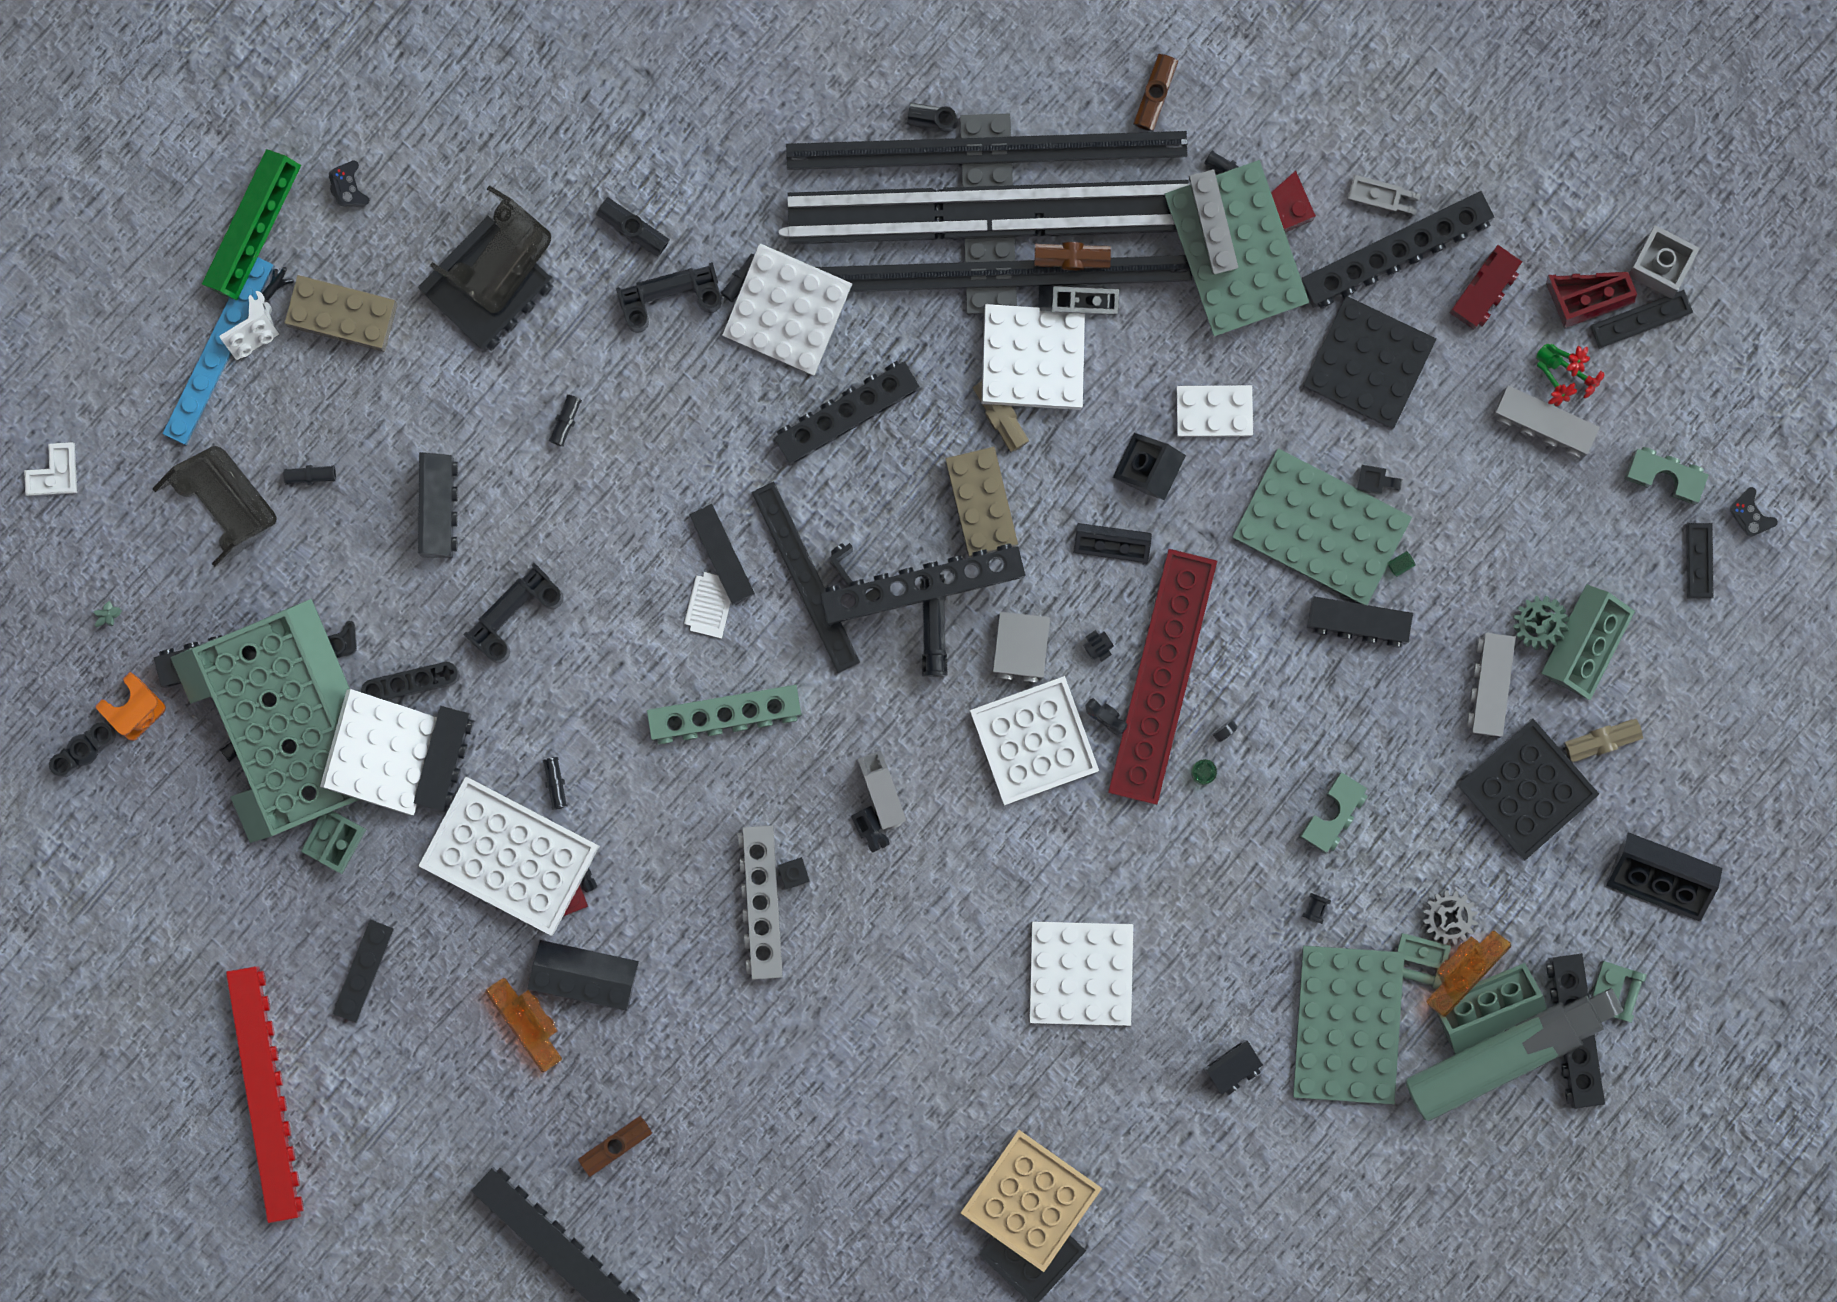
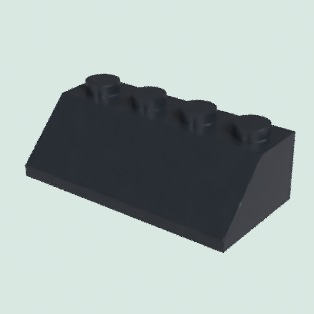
M419 452L418 554L423 558H453V552H457L458 539L453 537V527L458 526V512H453V503L458 502V487H454V477H458V461H454L452 455Z
M1628 832L1618 851L1606 886L1701 922L1719 888L1723 868Z
M540 940L527 989L628 1011L639 961Z

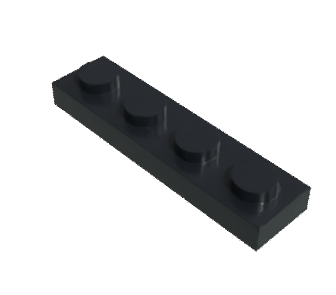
M370 919L333 1011L334 1015L355 1023L358 1022L394 928Z

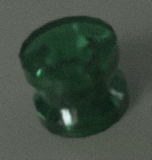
M1199 760L1193 765L1191 776L1196 783L1207 785L1216 778L1217 768L1210 760Z

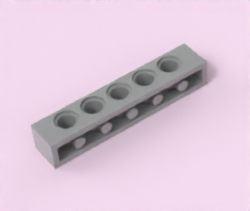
M774 826L743 827V833H738L739 848H744V858H740V872L746 874V883L741 884L742 899H747L748 909H743L744 924H749V934H744L745 949H750L751 959H746L747 975L752 974V979L783 978ZM755 845L762 846L765 851L764 856L758 860L753 859L750 855V850ZM757 870H761L766 874V880L761 885L754 884L751 879L752 874ZM759 895L765 896L768 901L766 908L763 910H757L753 906L754 898ZM758 921H766L768 923L769 931L767 934L758 935L755 932V924ZM760 946H767L770 949L771 955L769 959L761 961L757 958L756 951Z

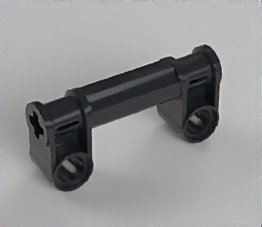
M713 262L709 263L706 267L695 270L689 268L637 282L635 286L624 289L616 288L627 326L636 333L645 331L649 325V318L645 307L646 302L696 290L699 305L704 312L714 313L719 310L722 304ZM714 295L717 300L713 305H706L703 303L704 297ZM635 314H641L644 317L643 322L639 325H634L630 322L631 317Z
M533 563L532 569L523 578H518L478 619L479 622L463 635L492 661L502 663L509 658L510 647L496 632L531 596L534 595L546 608L556 609L563 603V593ZM551 590L556 591L557 599L553 603H547L545 601V594ZM497 644L503 645V654L499 657H494L491 652L493 646Z
M940 574V580L945 584L944 574ZM921 577L920 590H925L929 587V582L925 577ZM946 597L922 602L924 647L922 654V677L948 676L944 606Z

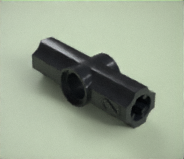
M609 197L603 201L596 213V216L620 231L627 239L633 240L657 258L663 253L670 241L669 238L645 223L639 216L632 214ZM629 222H637L640 225L639 230L635 233L628 232L626 226Z

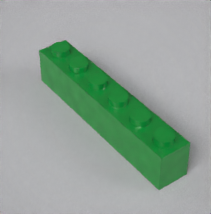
M266 149L202 285L234 300L238 299L302 165L283 154Z

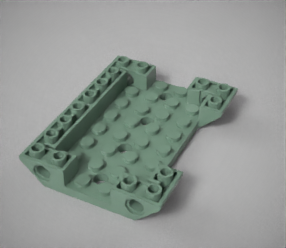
M312 598L170 657L190 704L211 696L215 702L251 788L230 796L250 843L271 837L360 800L320 787L346 690L350 689ZM250 645L256 649L257 655L254 659L247 660L243 657L242 650L245 646ZM271 692L276 696L277 702L274 706L268 707L264 705L262 697L265 693ZM286 739L294 740L297 745L296 751L286 753L282 748L283 741ZM305 786H312L316 789L317 794L314 799L307 800L303 797L302 789Z

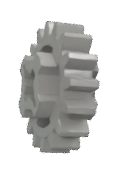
M1448 890L1443 892L1442 898L1439 894H1435V902L1427 901L1430 910H1423V913L1428 915V919L1423 920V923L1430 925L1426 930L1427 933H1435L1433 940L1436 941L1441 937L1442 944H1447L1448 939H1451L1452 944L1455 945L1457 944V938L1466 941L1465 933L1471 935L1474 933L1470 926L1478 924V922L1472 920V916L1478 915V912L1471 911L1470 908L1473 907L1474 902L1466 903L1465 901L1468 897L1466 894L1459 898L1458 891L1455 890L1452 896H1450ZM1444 901H1455L1449 908L1440 905ZM1463 908L1467 915L1466 922L1462 920L1461 911ZM1455 911L1453 917L1456 921L1446 924L1447 917L1445 913ZM1434 912L1439 917V925L1437 927L1434 923ZM1452 927L1460 930V932L1453 935L1445 934Z

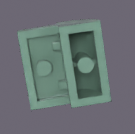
M331 811L319 817L301 852L343 874L367 829Z

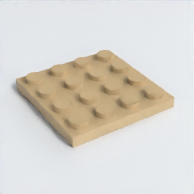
M1018 1130L961 1214L1044 1272L1102 1188Z

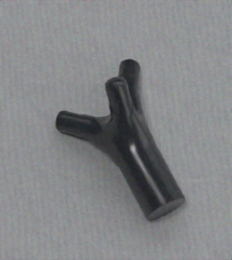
M283 267L279 274L278 269H273L272 280L262 292L264 299L267 301L270 300L280 287L294 283L292 278L283 279L287 271L286 267Z

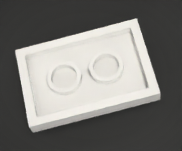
M1252 385L1176 387L1177 437L1253 436Z

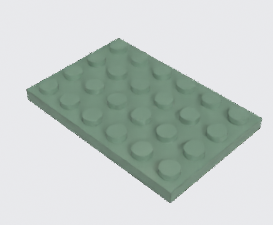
M1260 160L1216 175L1238 263L1237 269L1212 274L1191 186L1187 185L1164 193L1213 336L1309 303Z
M1278 448L1232 538L1359 604L1368 605L1412 517Z
M1303 945L1293 1085L1294 1098L1395 1104L1404 952Z

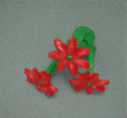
M1545 344L1540 348L1536 355V359L1539 361L1537 367L1545 373L1555 388L1554 392L1551 393L1553 398L1548 401V404H1554L1558 407L1563 400L1569 402V396L1577 392V389H1574L1575 383L1570 384L1568 387L1565 384L1559 385L1549 371V368L1556 369L1562 365L1567 371L1572 372V377L1578 376L1585 381L1584 384L1588 388L1585 390L1586 393L1583 398H1588L1592 395L1595 387L1600 385V381L1605 375L1604 372L1600 371L1596 378L1590 375L1587 377L1582 373L1585 370L1583 363L1590 360V357L1586 356L1589 350L1588 347L1582 350L1580 346H1577L1575 354H1569L1553 344ZM1563 357H1564V358H1567V359L1569 360L1570 364L1567 363L1566 361H1564V360H1563Z

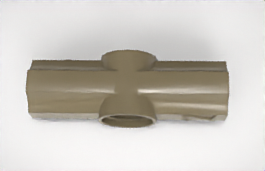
M982 381L972 388L980 402L982 400ZM982 404L986 410L984 412L995 431L998 430L1010 452L1018 450L1029 442L1017 421V415L1012 406Z
M1636 718L1612 727L1609 725L1590 731L1587 735L1564 742L1569 760L1576 762L1595 754L1598 756L1617 750L1620 746L1643 739V734Z

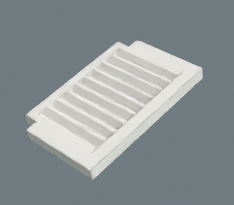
M704 572L703 577L696 575L684 624L691 626L690 631L722 639L731 602L718 575Z

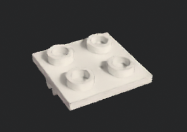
M256 291L257 300H254L249 295L248 319L219 336L236 360L250 355L253 350L263 344H268L274 337L279 335L270 315L272 307L268 302H264V296L259 291Z

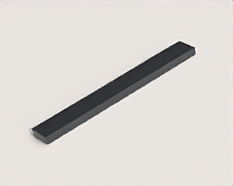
M771 482L752 491L751 493L837 673L859 664L860 660L842 623L839 622L831 625L826 623L820 594L825 593V587L775 483Z

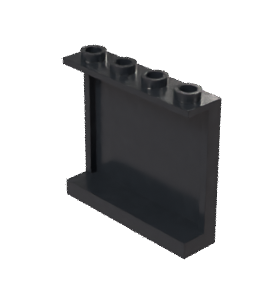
M487 216L418 288L485 353L488 349L492 351L501 342L499 337L505 331L510 333L518 325L517 319L523 313L527 315L536 306L534 301L540 295L545 297L553 289L552 283L554 279Z

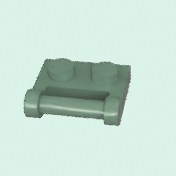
M1401 933L1397 952H1404V960L1437 968L1435 976L1403 968V978L1432 985L1433 989L1440 990L1451 946Z
M1602 961L1591 997L1612 988L1617 999H1619L1625 977L1632 978L1623 1008L1624 1011L1614 1016V1018L1632 1023L1634 1018L1632 1013L1638 993L1647 975Z

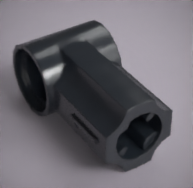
M910 103L907 125L938 129L943 132H951L957 127L958 118L952 108L948 106L936 107ZM943 114H950L953 116V120L948 125H942L939 122L940 117Z

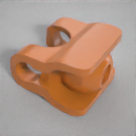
M129 672L123 678L124 683L130 690L128 702L121 707H114L102 699L96 705V709L118 733L134 741L165 712L166 706L140 678Z

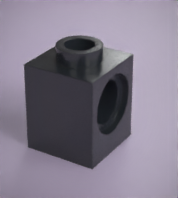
M802 857L778 865L786 890L810 882Z

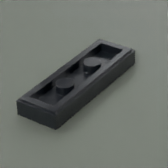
M1687 523V599H1713V523Z

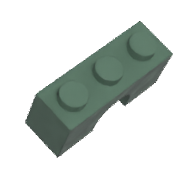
M1647 447L1634 451L1624 478L1625 480L1648 488L1652 485L1656 474L1666 473L1674 481V490L1671 497L1693 505L1699 503L1709 474L1703 472L1704 469L1693 464H1690L1689 467L1679 464V459L1668 455L1662 458L1656 455L1657 452Z
M1339 773L1326 794L1336 801L1338 805L1337 816L1331 821H1324L1316 815L1312 816L1300 838L1324 853H1327L1329 849L1334 851L1341 840L1338 834L1342 828L1347 830L1354 819L1351 815L1355 807L1360 809L1368 796L1364 794L1367 788L1344 773Z

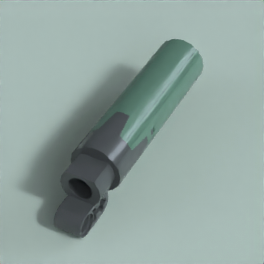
M1612 988L1591 998L1584 996L1566 1006L1560 1002L1408 1077L1406 1086L1418 1112L1424 1120L1431 1121L1583 1046L1582 1040L1604 1030L1602 1022L1620 1014L1624 1010Z

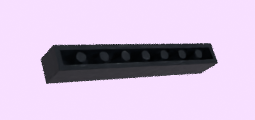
M494 1167L491 1168L471 1190L589 1302H639L641 1300L630 1289L626 1292L619 1286L622 1281L615 1274L610 1272L608 1275L602 1270L603 1263L593 1254L591 1257L582 1251L585 1247L575 1237L572 1240L564 1234L566 1229L557 1220L551 1222L545 1216L548 1212L538 1202L533 1205L527 1199L529 1194L520 1185L515 1188L509 1182L511 1177L502 1168L498 1170Z

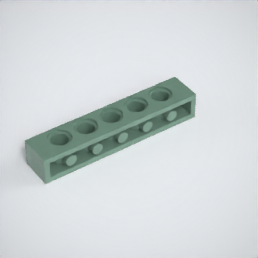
M797 685L647 710L652 741L657 740L658 745L672 743V738L680 736L683 737V740L698 738L697 733L707 732L708 736L723 734L722 729L732 728L733 732L747 730V725L757 723V727L760 728L772 726V721L782 719V723L796 722L797 716H802ZM772 700H778L782 704V709L777 714H772L767 709L768 703ZM748 704H752L757 708V713L752 718H747L743 715V708ZM727 708L731 710L732 718L728 722H721L718 719V712L721 709ZM704 713L707 716L706 724L700 727L694 725V715ZM672 717H679L682 720V726L677 731L670 730L668 727V722Z

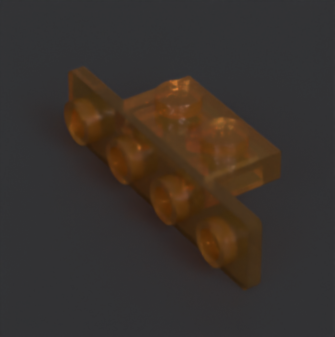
M1492 931L1480 944L1472 936L1466 942L1461 943L1455 954L1449 960L1444 961L1437 971L1442 985L1426 1001L1428 1006L1443 1017H1446L1511 948V943L1496 931Z
M502 978L485 990L489 999L542 1073L562 1060V1057L549 1040L557 1032L554 1022L545 1014L540 1007L539 1000L529 990L518 997L506 978Z

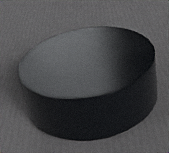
M1230 720L1221 726L1213 736L1218 742H1222L1234 733L1238 726L1233 720Z

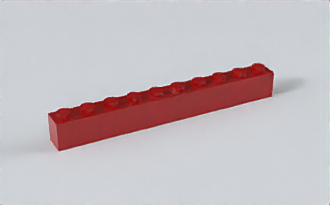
M259 966L226 971L267 1221L271 1223L301 1217L300 1212L304 1211L302 1196H297L296 1187L300 1186L298 1172H293L292 1161H295L296 1158L294 1147L289 1146L288 1136H291V1127L289 1121H285L283 1111H287L285 1096L280 1094L279 1086H283L281 1071L276 1070L275 1061H279L277 1046H272L271 1036L275 1035L273 1022L268 1021L267 1011H270L269 997L264 996L263 986H266L264 970L260 971Z

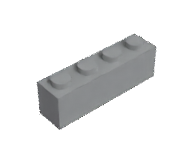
M1214 169L1188 176L1212 274L1237 269L1238 263Z
M1509 385L1505 388L1493 416L1498 418L1497 422L1507 427L1515 425L1521 428L1520 432L1529 437L1537 435L1544 439L1543 443L1554 448H1557V445L1567 449L1566 453L1575 458L1588 455L1600 428Z
M1484 633L1482 638H1478L1476 653H1480L1479 663H1475L1473 678H1477L1476 688H1472L1470 694V703H1474L1473 713H1468L1467 728H1470V734L1497 738L1503 737L1516 638L1514 636Z

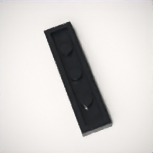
M1681 290L1675 294L1673 299L1665 296L1592 324L1590 328L1598 348L1601 349L1693 313L1685 290Z
M710 504L689 514L731 604L734 605L755 595L713 505Z

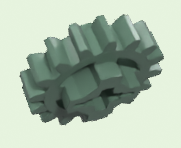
M1535 596V602L1533 603L1528 599L1526 600V608L1519 606L1518 609L1521 615H1514V619L1518 624L1513 626L1516 632H1518L1517 637L1520 641L1524 640L1523 643L1526 647L1532 644L1534 650H1538L1540 645H1542L1545 650H1548V644L1550 643L1555 647L1557 646V638L1564 640L1565 637L1562 631L1569 630V627L1565 624V622L1569 621V617L1567 614H1564L1566 610L1563 605L1559 606L1560 603L1557 599L1551 602L1550 598L1545 596L1543 601H1541L1538 596ZM1545 609L1552 610L1556 614H1553L1552 612L1547 613ZM1527 632H1530L1531 634L1536 633L1538 637H1533L1529 635Z

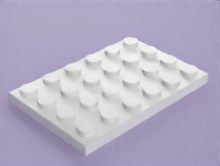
M465 777L419 867L553 936L600 846Z

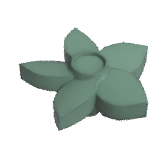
M108 601L104 605L103 610L93 611L99 618L95 623L96 628L105 622L109 626H113L114 618H117L122 610L118 607H113L111 602Z

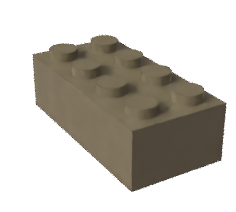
M297 275L285 324L289 328L385 352L398 304L393 299Z
M995 446L945 458L968 558L973 557V552L987 549V553L996 552L998 546L1011 543L1012 547H1017L1018 541Z

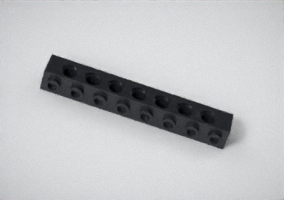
M1482 191L1302 277L1301 280L1312 307L1314 308L1319 305L1320 309L1334 303L1333 298L1339 295L1345 298L1355 293V287L1363 283L1365 287L1379 281L1378 276L1384 273L1390 276L1400 271V265L1407 262L1413 265L1424 259L1422 255L1429 251L1435 254L1445 249V244L1452 240L1458 243L1468 238L1467 233L1474 229L1477 232H1481L1491 226L1489 222L1495 217ZM1461 213L1469 214L1472 219L1471 224H1462L1459 220V215ZM1445 224L1449 228V234L1446 236L1440 235L1436 229L1437 225ZM1416 235H1423L1427 240V245L1423 247L1416 245L1414 237ZM1401 246L1405 252L1404 256L1400 258L1395 257L1392 254V247ZM1371 257L1380 258L1382 267L1373 268L1369 263V259ZM1351 267L1356 268L1360 273V277L1358 279L1349 278L1347 269ZM1328 278L1334 279L1337 282V289L1328 290L1324 285V281Z
M1011 543L998 546L997 551L987 553V549L973 552V557L963 559L962 555L948 558V563L938 565V562L935 561L923 564L924 569L914 571L913 567L899 570V575L889 577L888 573L874 576V581L864 583V579L849 582L850 587L840 589L839 585L824 588L825 593L820 594L826 623L831 625L1024 578L1026 575L1019 547H1012ZM990 560H1000L1003 565L1000 572H993L989 567ZM967 565H974L978 570L977 577H967L964 572ZM943 571L951 572L954 578L953 582L944 584L940 580V573ZM925 577L929 582V587L925 590L918 589L915 585L916 578ZM893 583L902 584L904 594L901 596L893 595L890 590ZM868 589H876L880 594L879 600L876 602L869 601L866 598V591ZM847 594L853 596L855 605L851 608L844 607L841 603L842 596Z

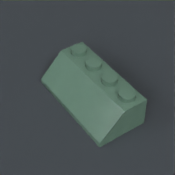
M1586 584L1566 624L1569 630L1562 631L1565 638L1564 640H1557V646L1554 647L1541 674L1554 683L1591 700L1635 611L1611 593Z
M1525 963L1432 1001L1446 1038L1455 1054L1547 1009L1543 994Z

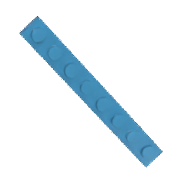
M257 258L238 299L229 298L162 433L163 435L187 445L231 356V352L219 336L248 319L249 295L254 300L258 299L256 291L262 293L275 267L273 264Z

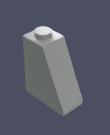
M878 751L858 758L882 829L899 827L906 821L882 752Z

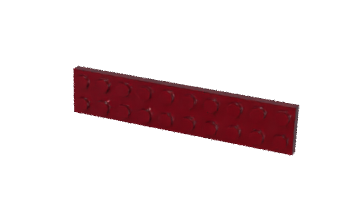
M1168 549L1126 718L1128 725L1122 734L1108 791L1110 794L1158 805L1217 560Z

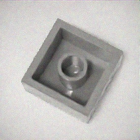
M1655 225L1629 272L1630 278L1673 299L1700 248Z

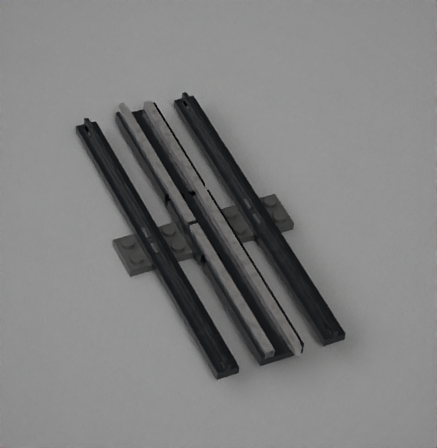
M1010 113L960 115L961 138L786 144L787 170L962 164L963 187H943V189L939 190L933 188L787 192L789 227L780 229L779 235L789 238V245L964 239L965 262L815 267L852 283L849 292L966 289L967 315L984 314L985 304L1017 306L1016 287L1192 281V273L1185 255L1113 257L1110 261V269L1084 268L1083 270H1063L1061 267L1034 266V260L1015 261V237L1177 232L1164 193L1190 185L1189 180L1013 185L1012 163L1187 157V131L1011 136ZM1179 145H1182V147H1168V148H1167V146H1179ZM804 157H807V159H794V160H792V158H804ZM1171 270H1186L1181 272H1171Z

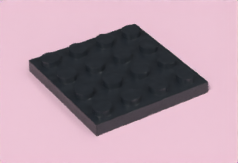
M1346 296L1303 387L1394 429L1437 338Z
M1533 718L1457 784L1460 790L1523 861L1528 859L1599 795L1598 791Z

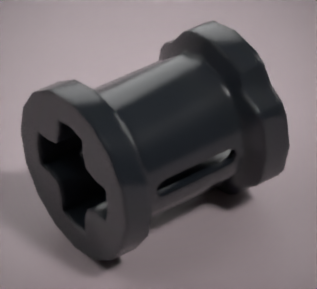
M1310 893L1309 897L1311 899L1302 917L1323 924L1324 920L1322 918L1327 905L1331 904V900Z

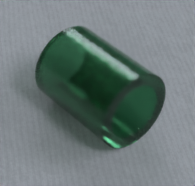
M1408 551L1388 562V566L1395 577L1416 566Z

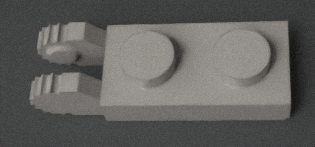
M1354 175L1347 200L1395 213L1397 211L1402 214L1416 216V209L1398 203L1400 196L1411 201H1419L1421 195L1404 190L1400 186Z

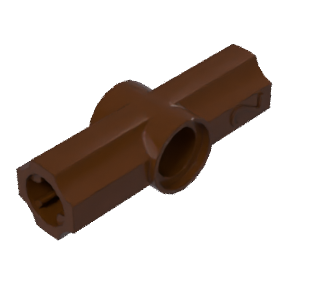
M1158 54L1133 125L1140 129L1154 132L1179 60L1165 54ZM1153 87H1158L1163 95L1160 98H1153L1149 94V90Z
M1064 242L1062 245L1035 244L1034 266L1061 267L1063 270H1083L1084 268L1110 269L1111 246H1090L1079 242Z
M640 1115L578 1158V1161L589 1177H591L649 1137L653 1132ZM612 1139H618L622 1143V1150L619 1153H612L609 1150L608 1144Z

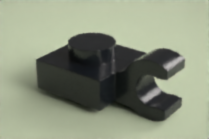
M1361 465L1357 490L1382 494L1383 487L1400 491L1403 479L1385 476V468Z
M872 806L851 815L861 839L866 837L868 847L872 853L880 849L877 841L882 848L890 845L888 837L878 831L882 827Z

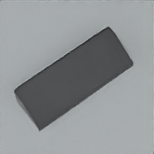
M1078 523L1073 553L1148 563L1152 534Z

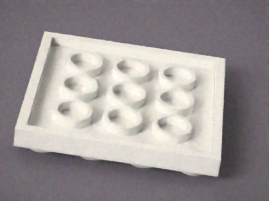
M760 244L722 336L815 375L852 283Z
M985 304L981 404L1081 410L1083 407L1085 313L1040 311V308Z
M1065 676L970 710L1004 805L1099 771Z
M347 689L320 787L407 815H414L417 804L413 802L437 717Z
M1032 922L1030 1023L1131 1026L1133 924Z

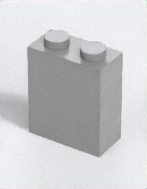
M1006 612L999 613L993 674H998V679L1013 680V676L1023 677L1024 682L1038 683V679H1043L1050 617Z

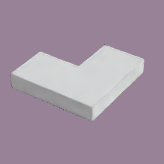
M73 442L48 444L49 469L24 470L26 496L77 493L75 443Z

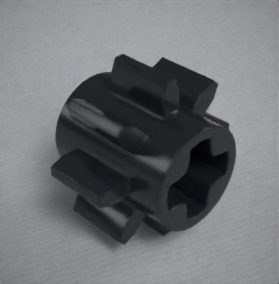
M1095 630L1085 637L1088 642L1083 644V647L1092 660L1099 657L1102 662L1112 655L1109 650L1114 645L1104 631L1098 634Z

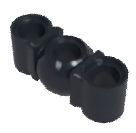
M102 722L96 723L90 730L85 731L84 734L72 737L68 742L67 748H63L59 754L54 755L50 759L49 768L51 772L60 777H68L81 766L92 763L97 758L99 751H102L105 746L114 742L116 737L114 728ZM105 727L108 730V738L104 741H99L97 731ZM81 743H85L88 746V753L83 757L77 754V747ZM65 758L68 762V768L64 772H59L57 762Z

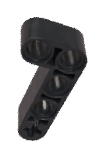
M441 662L367 680L362 685L361 693L367 694L368 688L376 684L380 688V693L376 698L389 702L392 699L451 686L459 680L460 672L453 663ZM446 667L450 671H454V674L450 675V680H447L445 677H438L439 683L435 684L432 670H435L437 675L444 673ZM421 673L429 675V683L425 686H419L416 682L417 676ZM396 679H403L405 683L404 689L400 692H394L392 689V683Z

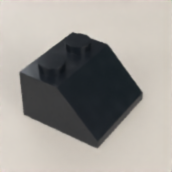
M1134 433L1113 478L1147 495L1165 501L1186 455L1167 443Z
M1243 1040L1207 1065L1203 1070L1220 1094L1226 1092L1227 1095H1230L1240 1088L1238 1083L1241 1080L1247 1078L1249 1081L1260 1074L1259 1068L1263 1064L1248 1040Z

